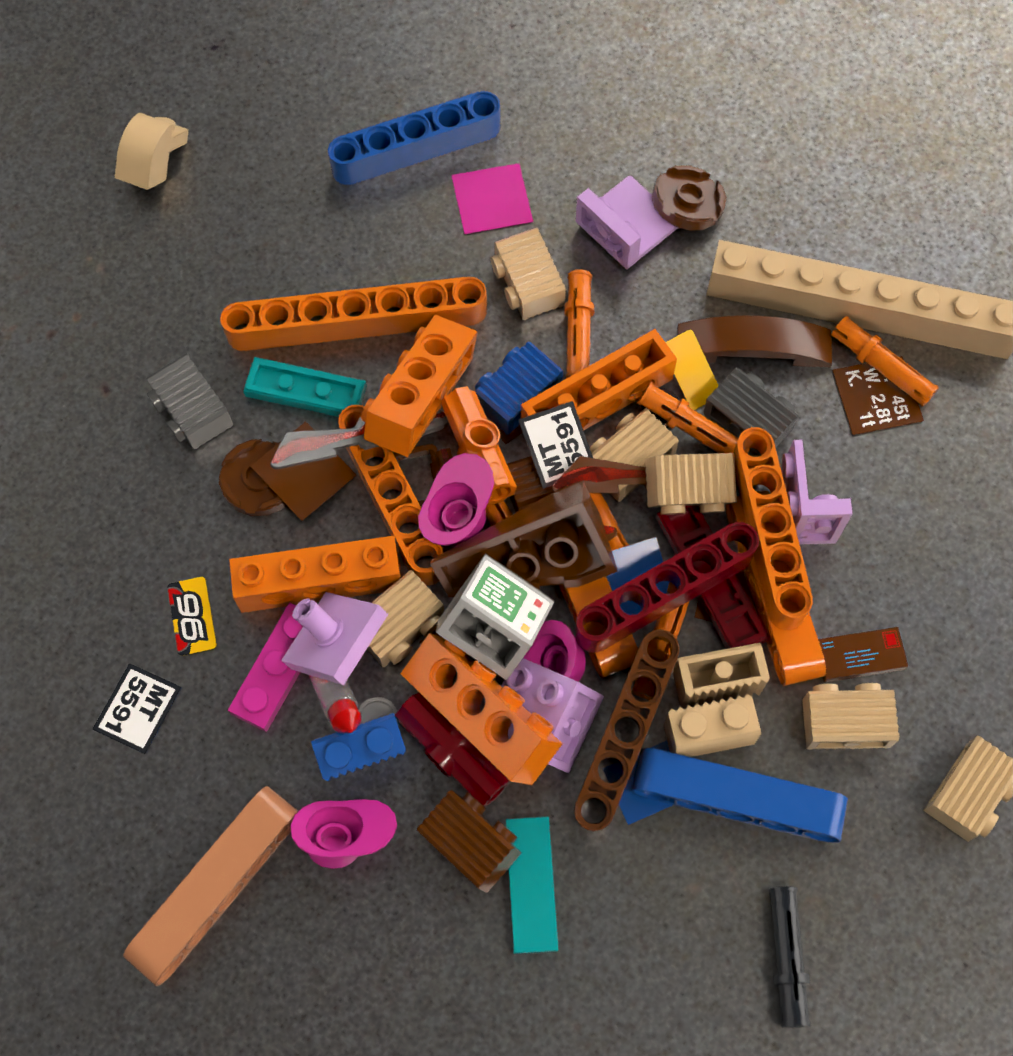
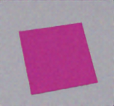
M519 163L451 175L464 234L533 222Z

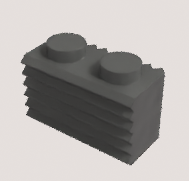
M187 353L146 378L152 388L151 391L146 393L159 413L164 410L168 412L172 419L167 422V425L179 442L187 439L193 449H198L206 441H211L213 437L218 436L220 433L225 432L227 428L233 426L226 407L219 400Z
M738 367L708 396L703 411L705 416L709 417L711 421L716 422V424L738 438L745 429L751 427L762 428L772 436L775 447L793 430L799 416L795 413V408L790 401L782 396L774 397L764 389V384L757 375L751 372L745 374ZM750 448L754 455L762 456L757 449Z

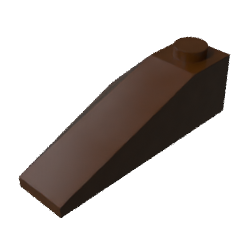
M584 481L538 500L435 557L430 562L448 597H455L485 553L539 590L540 586L564 584V588L580 587L617 572V566L601 516Z

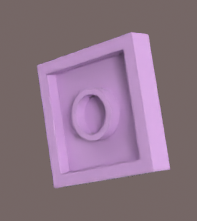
M325 592L318 604L314 600L303 599L297 604L292 615L303 628L281 661L292 670L344 686L385 621L388 613L377 604Z

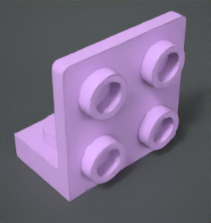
M632 176L626 177L602 197L596 196L589 188L577 197L576 222L626 270L679 228L661 217L654 208L651 198L652 194Z
M793 440L788 453L782 456L781 472L799 544H835L852 516L851 498L838 499L835 495L826 494L809 500L802 440Z
M523 658L507 680L504 679L502 687L508 686L524 698L525 702L522 706L531 714L535 712L541 715L553 725L554 729L551 733L563 744L548 765L569 774L604 696L573 679ZM513 723L510 725L508 730L509 739L513 735Z

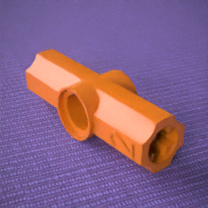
M468 386L455 388L451 393L443 397L441 405L459 445L457 456L464 453L477 454L488 462L493 470L494 486L488 503L489 505L501 503L509 496L514 495L517 486L498 445L500 431L493 422L487 420L475 391L470 390Z

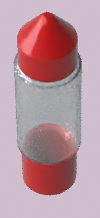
M310 675V681L323 712L333 729L338 733L354 732L360 725L362 717L358 709V702L348 680L343 686Z

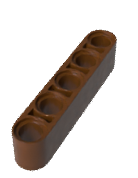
M653 630L640 643L574 806L575 818L586 830L599 831L607 827L612 821L679 655L680 647L678 640L667 630ZM660 639L668 644L670 656L666 661L658 662L650 658L647 652V646L650 641ZM644 678L652 683L654 686V696L650 701L641 702L633 697L631 684L634 680ZM620 718H631L637 724L638 735L632 742H622L615 735V724ZM607 757L615 758L622 766V775L617 781L612 783L603 781L598 774V765ZM590 798L602 800L606 807L604 818L597 823L587 822L581 814L583 803Z

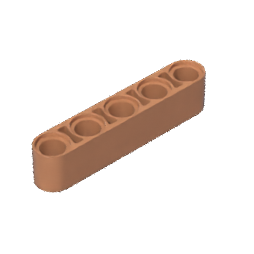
M269 786L262 788L134 937L124 951L123 957L155 986L164 983L289 835L291 823L298 810Z

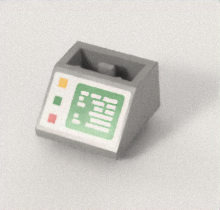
M485 553L438 619L436 633L507 680L532 646L554 604V600Z

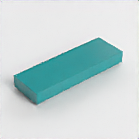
M254 357L243 392L245 397L339 417L342 410L346 407L362 405L367 384L366 381Z
M549 817L506 819V827L518 837L513 845L522 852L509 867L514 955L558 952Z

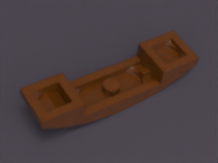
M723 316L688 321L678 324L677 336L688 330L694 332L708 363H716L717 356L792 359V366L831 368L832 366L831 330L813 323L769 316Z

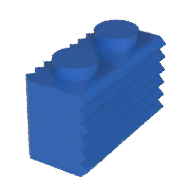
M530 341L521 348H513L505 356L502 362L503 366L499 367L493 374L491 372L484 374L475 386V392L485 415L507 435L520 425L519 419H521L522 403L563 381V370Z
M394 713L362 723L352 733L336 732L311 741L322 778L326 781H331L332 777L337 779L341 774L346 776L349 771L354 773L357 768L363 770L365 765L371 767L373 762L380 764L382 759L388 761L390 756L396 758L398 753L404 755L406 751Z

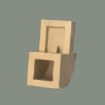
M142 113L136 114L125 128L119 143L115 178L146 190L165 181L169 152L187 144L189 130L175 125L174 120L166 117L154 118Z

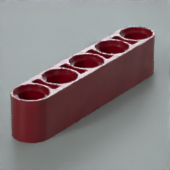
M744 522L729 524L585 606L579 612L576 619L575 638L577 644L588 652L597 653L603 651L744 570L750 565L759 545V537L756 530ZM738 541L746 547L747 551L736 553L728 547L727 543ZM704 561L711 566L712 571L700 573L693 568L692 563ZM661 581H669L676 586L677 591L672 594H665L657 588L656 584ZM626 601H633L641 607L642 611L635 615H629L623 612L620 605ZM592 621L599 622L605 627L606 631L601 635L592 636L584 630L583 626Z

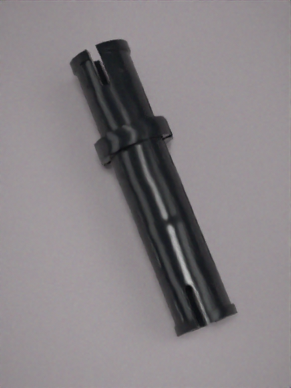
M792 886L769 889L778 973L773 978L774 986H779L782 1016L781 1028H804L811 1026L806 985L810 984L809 974L804 972L797 900L798 889Z

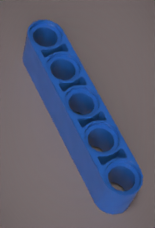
M480 91L333 139L328 147L332 175L340 184L351 185L496 137L501 127L499 99L491 92Z
M643 748L640 751L632 787V793L643 798L830 843L841 842L848 802L846 796L833 791L651 748Z

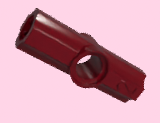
M420 692L412 695L405 701L395 714V718L425 748L423 751L431 762L448 778L452 776L466 792H469L484 807L491 804L509 785V780Z

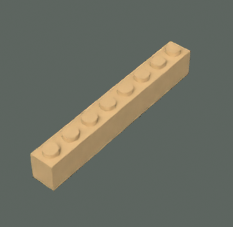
M719 240L707 296L839 323L845 316H848L862 329L1008 359L1013 352V301Z

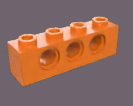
M436 314L426 328L421 326L410 351L405 349L402 352L395 372L393 374L388 373L384 377L378 396L375 399L370 398L365 404L361 420L365 422L364 440L408 457L441 408L443 397L451 393L473 360L478 331Z
M653 329L522 403L521 419L573 401L584 431L638 400L650 382L659 388L673 380L677 358L657 330Z
M394 535L229 559L233 599L241 613L287 607L289 602L297 605L303 599L320 602L325 592L345 597L384 593L401 578L399 555Z
M429 633L400 673L511 782L533 785L563 744L551 733L554 727L548 720L535 712L531 714L522 706L525 700L520 694L508 686L502 687L494 680L497 675L494 671L479 661H474L464 651L443 637ZM457 672V680L453 685V678ZM485 698L484 708L480 711L481 701ZM513 723L514 731L513 735L509 739L508 730L510 725Z

